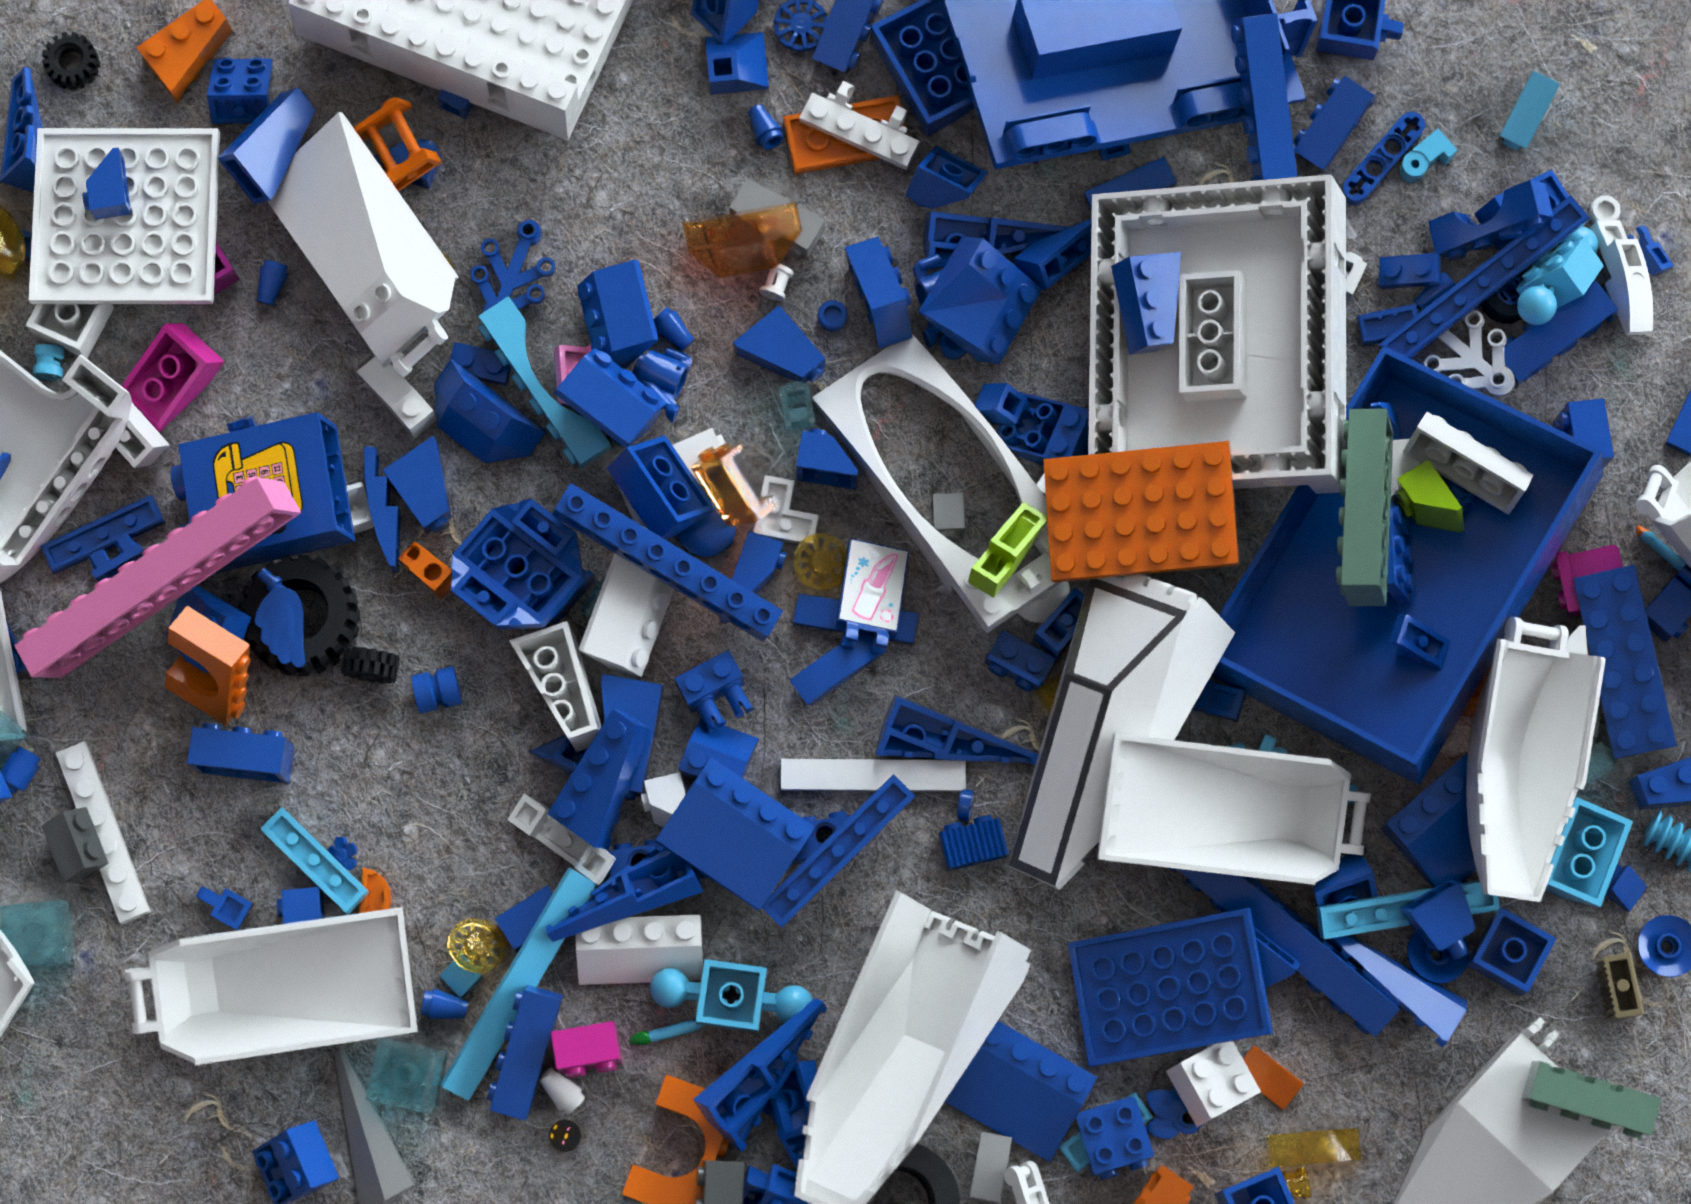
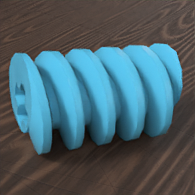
M1658 810L1645 830L1644 846L1647 847L1653 841L1656 842L1655 853L1666 848L1665 859L1668 860L1676 854L1678 856L1676 865L1680 866L1685 861L1689 862L1687 872L1690 873L1691 828L1682 833L1684 827L1682 822H1677L1672 826V816L1668 815L1661 820L1662 811Z

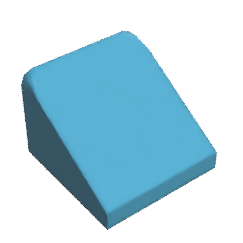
M462 953L440 975L460 998L466 995L484 978Z

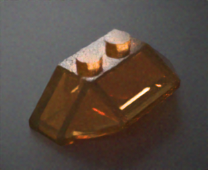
M797 202L682 222L688 252L719 278L777 268L802 232Z

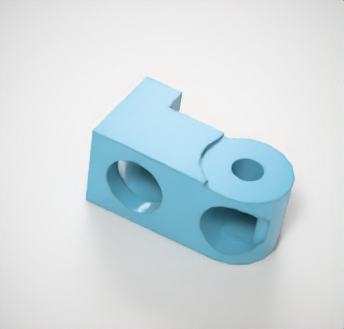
M1437 129L1406 154L1400 165L1399 174L1405 182L1417 183L1424 177L1427 169L1439 160L1444 165L1448 164L1454 159L1458 150Z

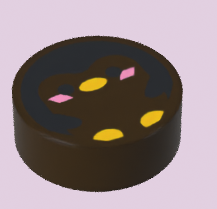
M560 1120L551 1127L549 1140L555 1149L561 1152H569L579 1145L581 1131L574 1122Z

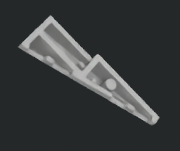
M341 1048L334 1055L359 1204H388L390 1200L414 1188L416 1184L390 1138L388 1130L345 1049Z

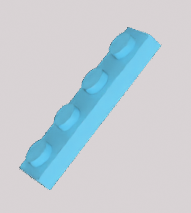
M283 807L260 828L347 915L370 893Z

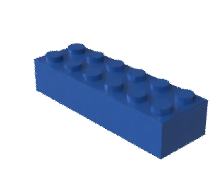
M1635 564L1573 578L1583 624L1586 627L1591 656L1605 658L1600 698L1614 759L1677 747Z

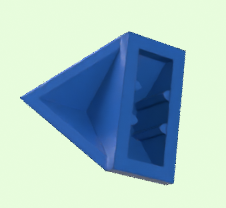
M565 734L528 752L571 775L587 749L576 752Z

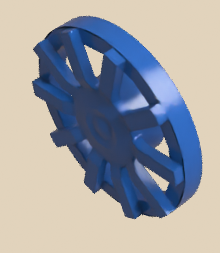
M789 0L782 4L775 14L774 32L778 41L784 47L797 52L810 51L817 47L821 35L819 36L813 31V28H822L824 30L828 16L823 7L815 2V0ZM800 4L807 5L805 12H801ZM795 5L797 13L794 14L789 7ZM813 7V8H815L818 12H816V13H814L813 15L810 16V15H808V14H809L811 8ZM785 12L791 19L780 18V16ZM820 16L824 20V23L813 22L814 19ZM778 23L788 24L789 27L779 31ZM791 32L793 35L788 42L782 36ZM811 35L816 41L807 44L806 37ZM796 38H802L803 45H795Z

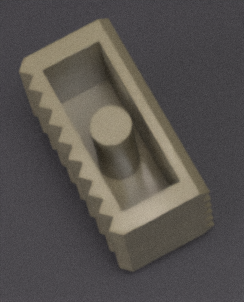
M1632 953L1609 955L1596 960L1594 965L1597 966V977L1600 978L1598 981L1601 984L1599 989L1603 991L1601 993L1604 997L1602 1001L1605 1003L1603 1007L1607 1009L1605 1012L1608 1015L1606 1020L1612 1022L1635 1018L1645 1014Z

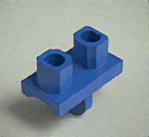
M128 534L123 535L114 542L120 555L110 560L106 551L101 549L89 556L94 569L91 571L92 575L98 582L105 578H112L119 573L118 569L122 565L141 558L144 551L143 547L139 543L136 544Z

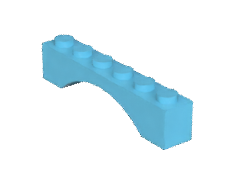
M506 297L480 314L478 317L481 325L477 327L487 342L492 339L498 348L494 353L504 367L509 364L515 374L511 376L520 391L527 390L532 398L528 402L537 416L543 414L549 422L545 427L555 441L560 438L566 447L562 452L571 465L577 463L579 468L582 469L611 450V444L600 428L587 418L564 408L550 397L538 382L526 354V321L510 297Z

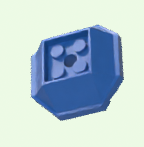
M531 498L522 500L520 503L492 508L452 554V593L498 630L544 628L584 582L578 535ZM525 566V569L520 574H514L517 567Z

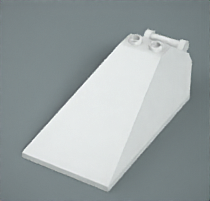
M338 112L294 154L275 196L267 202L383 368L392 361L394 370L400 376L406 377L412 371L414 364L437 344L441 345L448 339L438 319L449 310L454 281L459 277L342 112ZM428 329L429 335L404 356L402 351Z
M1113 733L1097 859L1315 885L1319 880L1339 870L1341 853L1363 855L1364 845H1361L1366 805L1370 803L1371 793L1349 790L1351 773L1331 759ZM1348 800L1354 801L1349 843H1342Z
M402 907L178 939L149 951L150 967L131 968L124 971L125 980L129 981L133 1008L134 1022L131 1023L132 1033L142 1034L158 1031L161 1049L195 1063V1065L418 1032ZM152 979L156 1020H147L142 980Z

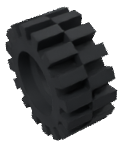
M63 32V38L61 39L55 35L52 37L54 43L51 44L48 41L45 45L48 50H43L42 53L44 57L42 63L51 80L56 85L58 83L60 88L66 89V86H68L70 90H76L75 85H79L80 89L84 88L85 81L91 84L94 81L91 76H97L99 73L96 67H100V61L90 40L88 41L84 35L79 37L77 32H72L71 36L67 32ZM72 51L79 53L82 56V62L79 67L69 71L60 66L61 58L66 53Z
M347 647L344 651L341 674L352 679L357 678L361 681L366 680L383 684L384 682L388 684L395 683L400 658L398 655L387 653V651L383 650L378 651L377 649H368L366 647Z

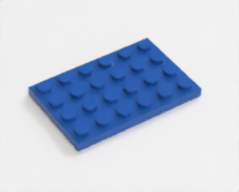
M1250 908L1068 943L1089 1067L1273 1034Z

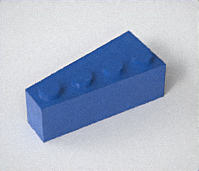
M1594 281L1583 296L1558 307L1552 319L1547 323L1541 325L1528 323L1523 328L1525 332L1515 339L1514 336L1507 338L1504 346L1505 367L1512 371L1517 384H1522L1553 361L1552 358L1555 355L1560 357L1571 350L1578 343L1577 339L1580 337L1583 339L1588 338L1596 333L1597 329L1603 325L1601 323L1603 320H1606L1608 324L1615 320L1618 308L1599 283Z
M612 709L547 814L594 848L609 850L612 842L610 837L615 824H618L621 815L619 811L625 794L629 792L631 786L630 779L634 767L638 766L650 728L627 712Z

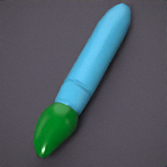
M695 1019L654 1029L650 1032L640 1031L630 1038L629 1044L648 1045L651 1042L698 1031L703 1026L697 1025Z

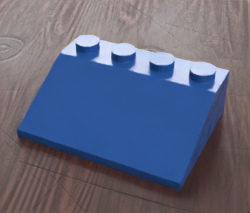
M920 0L871 25L870 40L926 137L953 124L975 108L969 91L966 72L958 47L955 46L941 0Z
M1468 752L1380 828L1432 888L1448 879L1461 883L1476 870L1467 818L1466 780Z
M711 757L655 842L759 912L815 827Z
M997 1021L944 1103L1002 1136L1012 1137V1141L1050 1162L1098 1077Z

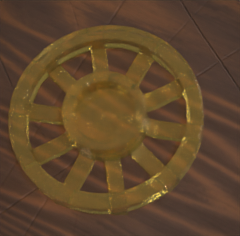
M816 533L800 541L793 557L796 576L806 587L814 590L834 588L843 578L846 548L838 538L827 533ZM818 538L826 539L822 550H820ZM812 540L815 551H812L807 546V544ZM830 542L837 546V548L831 552L828 551ZM803 550L810 555L809 558L801 557ZM840 552L842 562H835L834 556ZM801 562H808L809 566L801 569ZM834 566L841 567L838 575L832 571ZM812 570L813 572L808 580L804 574ZM826 573L833 579L829 584H826ZM817 574H819L821 585L813 584Z
M470 917L457 923L449 935V952L454 961L467 971L474 973L490 972L501 963L505 956L507 945H505L503 933L493 924L489 923V920ZM470 925L471 934L464 928L465 926ZM476 926L482 927L480 933L477 932ZM459 930L467 939L455 937V934ZM486 930L492 933L487 937L484 935ZM496 938L498 944L490 943V940ZM455 943L463 944V948L457 951ZM489 949H498L499 956ZM465 953L470 957L469 961L467 962L460 955ZM485 955L491 957L495 962L488 965ZM480 959L482 966L473 965L474 960Z

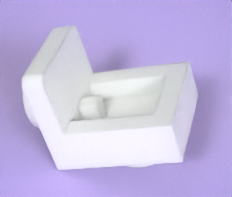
M363 483L347 485L354 534L374 528L368 506L367 493Z

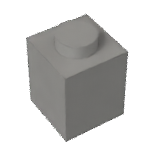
M963 492L933 494V527L949 540L958 539L959 535H964L965 532Z

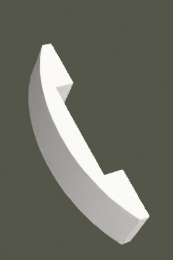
M523 794L507 820L529 836L538 839L574 865L575 869L597 885H600L616 858L606 849L591 846L547 814L550 809L530 796Z

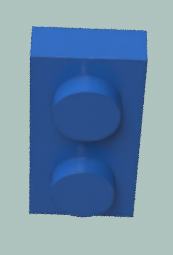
M1438 253L1380 257L1378 286L1381 289L1440 285L1441 256Z
M454 342L450 359L456 361L481 381L502 386L507 385L511 367L509 364L504 367L493 350Z

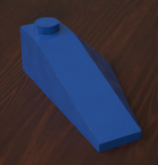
M23 67L12 78L0 182L33 193L35 185L37 128H43L31 71L27 67Z

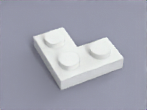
M765 475L754 533L779 541L813 547L819 515L790 510L795 480Z

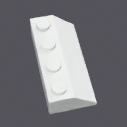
M1426 412L1402 451L1420 463L1429 459L1440 475L1508 515L1526 491L1533 477V474L1528 472L1523 465L1511 462L1501 456L1496 449L1482 445L1474 440L1469 433L1455 429L1447 424L1442 417Z
M614 553L578 650L615 672L642 677L674 589Z
M701 914L627 917L576 934L579 985L651 983L654 975L665 968L680 970L689 981H702L703 940Z

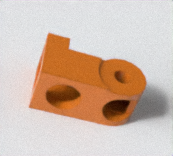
M413 541L398 558V561L440 600L451 589L452 569L419 543Z

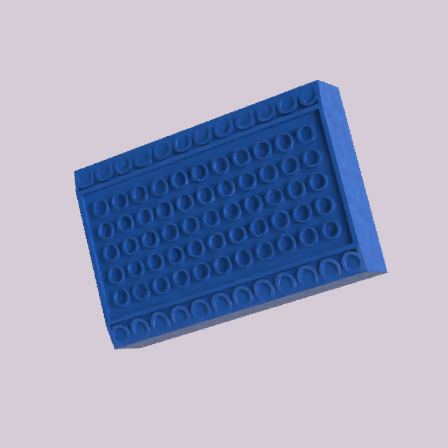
M1383 346L1346 406V420H1349V409H1371V403L1376 402L1393 403L1400 424V439H1410L1426 412L1440 416L1447 424L1459 431L1469 433L1474 440L1482 445L1496 449L1504 458L1523 465L1528 472L1533 474L1526 491L1509 515L1473 494L1475 504L1469 511L1463 513L1464 530L1461 532L1417 525L1411 516L1408 517L1411 533L1407 535V545H1410L1413 556L1412 563L1408 565L1409 574H1412L1415 586L1414 592H1410L1411 603L1399 605L1387 591L1386 606H1349L1346 597L1341 596L1340 585H1337L1336 582L1337 566H1342L1341 555H1338V537L1343 536V526L1339 525V508L1345 507L1344 497H1341L1340 492L1316 494L1309 485H1298L1219 614L1235 634L1211 675L1233 688L1245 690L1246 695L1376 764L1421 784L1491 666L1497 639L1505 638L1506 621L1509 617H1520L1603 477V452L1592 445ZM1440 475L1441 478L1446 482V484H1448L1451 488L1452 485L1449 483V481L1444 476ZM1398 614H1408L1451 640L1441 668H1433L1396 656L1397 647L1389 643Z

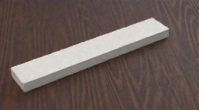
M781 759V791L876 792L894 774L911 792H961V790L966 789V761Z

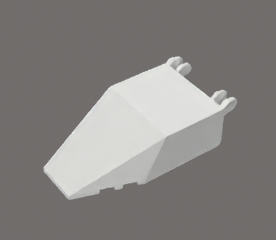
M1541 1017L1531 1023L1520 1034L1509 1038L1428 1126L1394 1204H1538L1556 1190L1609 1131L1591 1125L1592 1118L1580 1115L1579 1121L1560 1116L1561 1109L1549 1106L1548 1111H1543L1528 1106L1530 1100L1522 1098L1532 1061H1542L1551 1064L1550 1066L1558 1067L1543 1053L1559 1036L1555 1030L1549 1033L1538 1047L1529 1040L1543 1027L1545 1021Z

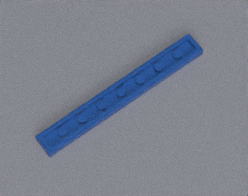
M1570 195L1552 209L1554 218L1544 221L1542 227L1522 232L1379 343V347L1382 349L1385 346L1410 359L1582 227L1590 220V217Z

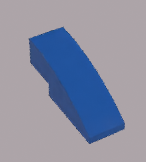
M860 631L853 649L841 647L840 644L790 679V682L807 705H814L833 689L842 686L881 656L871 653L874 633Z

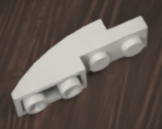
M1620 220L1596 221L1590 228L1598 239L1599 250L1611 275V279L1605 283L1612 302L1618 308L1617 315L1625 334H1650L1653 331L1652 291L1648 269L1638 239L1627 238Z

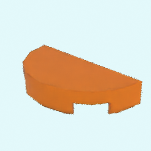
M362 867L361 884L370 893L359 903V913L390 909L392 903L391 889L385 878L372 869Z

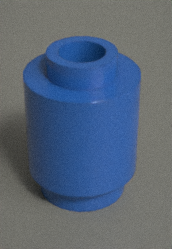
M20 746L16 752L12 751L1 769L10 792L16 794L18 789L23 792L26 790L39 768L37 764L41 759Z

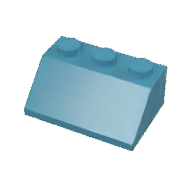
M1575 797L1572 807L1576 810L1573 818H1568V824H1565L1561 835L1565 839L1562 846H1557L1550 862L1554 867L1545 891L1563 899L1601 907L1633 821Z

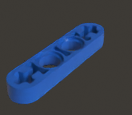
M1407 112L1402 115L1349 175L1341 188L1346 197L1347 204L1359 205L1363 203L1417 142L1425 129V121L1417 112ZM1415 122L1417 124L1415 130H1410L1404 139L1401 134L1404 132L1407 124ZM1394 141L1400 146V152L1391 155L1386 152L1384 144ZM1375 162L1381 166L1382 173L1378 176H1371L1366 171V165ZM1362 178L1365 183L1360 189V194L1356 193L1352 196L1349 193L1350 186L1352 188L1356 187Z

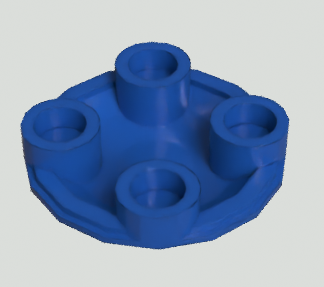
M709 498L716 509L678 534L681 544L688 553L698 556H714L732 546L736 534V520L732 510L723 502Z

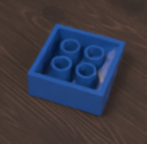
M962 236L918 313L976 361L999 365L1042 288L984 238Z

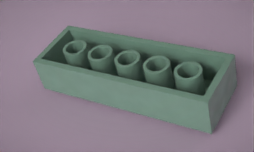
M1387 408L1349 409V420L1343 421V437L1347 439V449H1342V467L1345 468L1346 478H1341L1340 493L1341 497H1344L1345 507L1339 508V525L1343 526V536L1338 537V555H1341L1342 566H1337L1336 582L1337 585H1340L1341 596L1346 597L1349 606H1386L1393 429Z

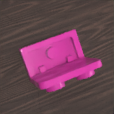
M1616 545L1574 554H1568L1567 551L1556 554V561L1552 562L1551 566L1555 580L1561 579L1563 591L1558 592L1561 609H1568L1571 617L1581 615L1573 578L1623 567L1620 551Z

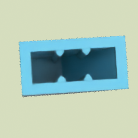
M1534 70L1531 72L1500 133V136L1505 138L1502 144L1516 151H1519L1520 147L1527 149L1560 85L1559 82Z

